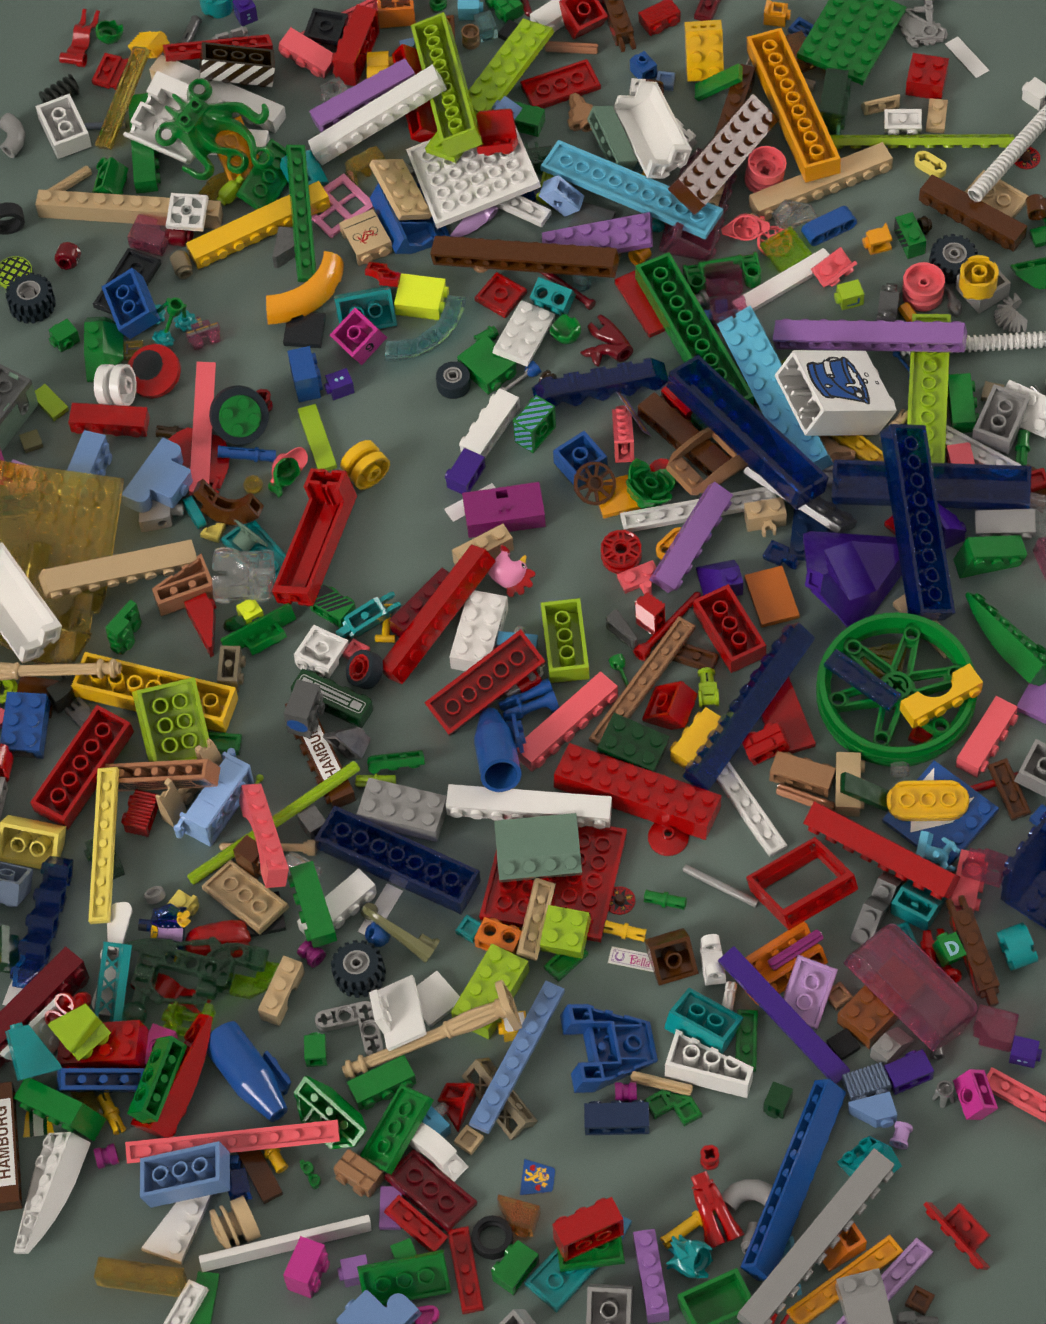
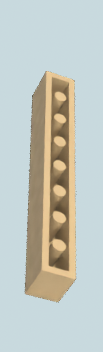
M881 142L841 158V173L806 183L802 175H798L750 194L749 207L754 214L764 216L765 220H769L778 214L804 206L806 203L819 200L831 193H837L841 189L852 187L856 183L869 180L881 173H887L889 170H892L893 157L884 143Z
M186 540L44 569L38 577L44 597L58 599L65 594L77 595L84 590H99L103 586L111 588L123 582L131 584L142 578L150 580L161 574L169 576L176 571H181L184 565H189L195 561L197 556L192 540Z

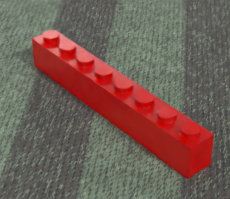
M472 544L469 546L382 660L383 674L388 679L400 684L406 681L496 562L486 549Z
M815 801L803 824L809 826L808 831L816 835L820 833L826 835L825 840L835 845L838 841L843 844L842 848L852 854L854 851H857L861 854V859L869 863L872 860L879 863L877 867L886 872H889L890 869L895 871V876L903 881H906L907 878L914 881L913 886L923 891L925 888L931 890L930 895L942 900L943 897L950 899L961 878Z

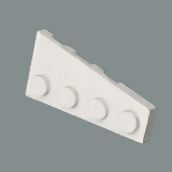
M213 1195L176 1202L142 1246V1251L182 1265Z

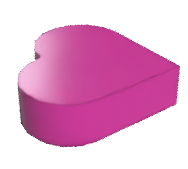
M436 1306L417 1307L422 1314L415 1321V1324H433L438 1321L440 1314Z

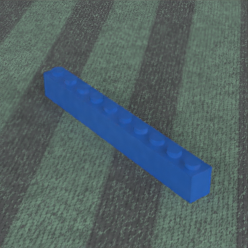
M831 1079L814 1081L740 1268L757 1281H765L779 1264L784 1254V1249L792 1234V1229L799 1216L803 1201L807 1196V1191L814 1178V1173L821 1160L825 1145L829 1140V1135L836 1122L838 1112L843 1105L846 1092Z

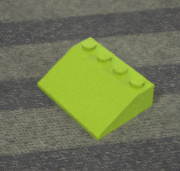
M195 677L132 692L148 762L197 759L195 748L198 745L203 748L208 747L207 739L209 735Z

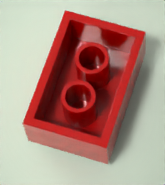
M612 1197L608 1199L601 1198L594 1205L588 1208H579L575 1211V1214L568 1217L562 1216L552 1224L554 1241L565 1262L624 1235L623 1217Z

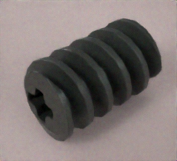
M68 74V77H63L62 81L58 80L56 85L51 84L50 88L44 89V92L40 91L39 96L43 103L70 94L73 99V92L76 95H80L79 86L74 77Z

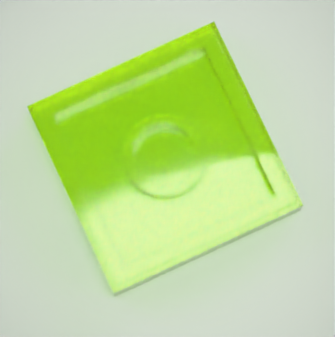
M792 226L760 243V248L779 273L812 255Z

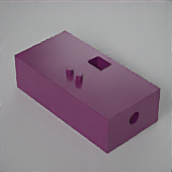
M539 482L462 493L469 538L478 537L501 524H504L509 532L546 527Z

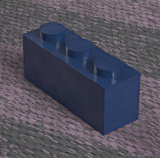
M615 1100L610 1103H601L600 1101L584 1103L585 1135L649 1134V1102L634 1100L629 1103H623L622 1101Z

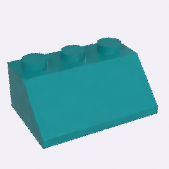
M390 286L334 295L339 324L354 308H357L378 329L397 326Z
M688 988L669 1011L664 1029L675 1034L677 1029L683 1032V1035L689 1038L693 1037L699 1040L701 1044L709 1048H716L719 1050V1053L723 1054L729 1047L744 1017L699 992Z

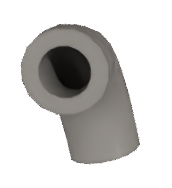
M8 112L0 120V128L7 133V138L0 147L8 157L14 158L24 146L26 133L23 124L13 114Z
M743 1179L731 1184L721 1195L728 1210L735 1212L743 1202L748 1200L757 1201L765 1206L773 1185L759 1179Z

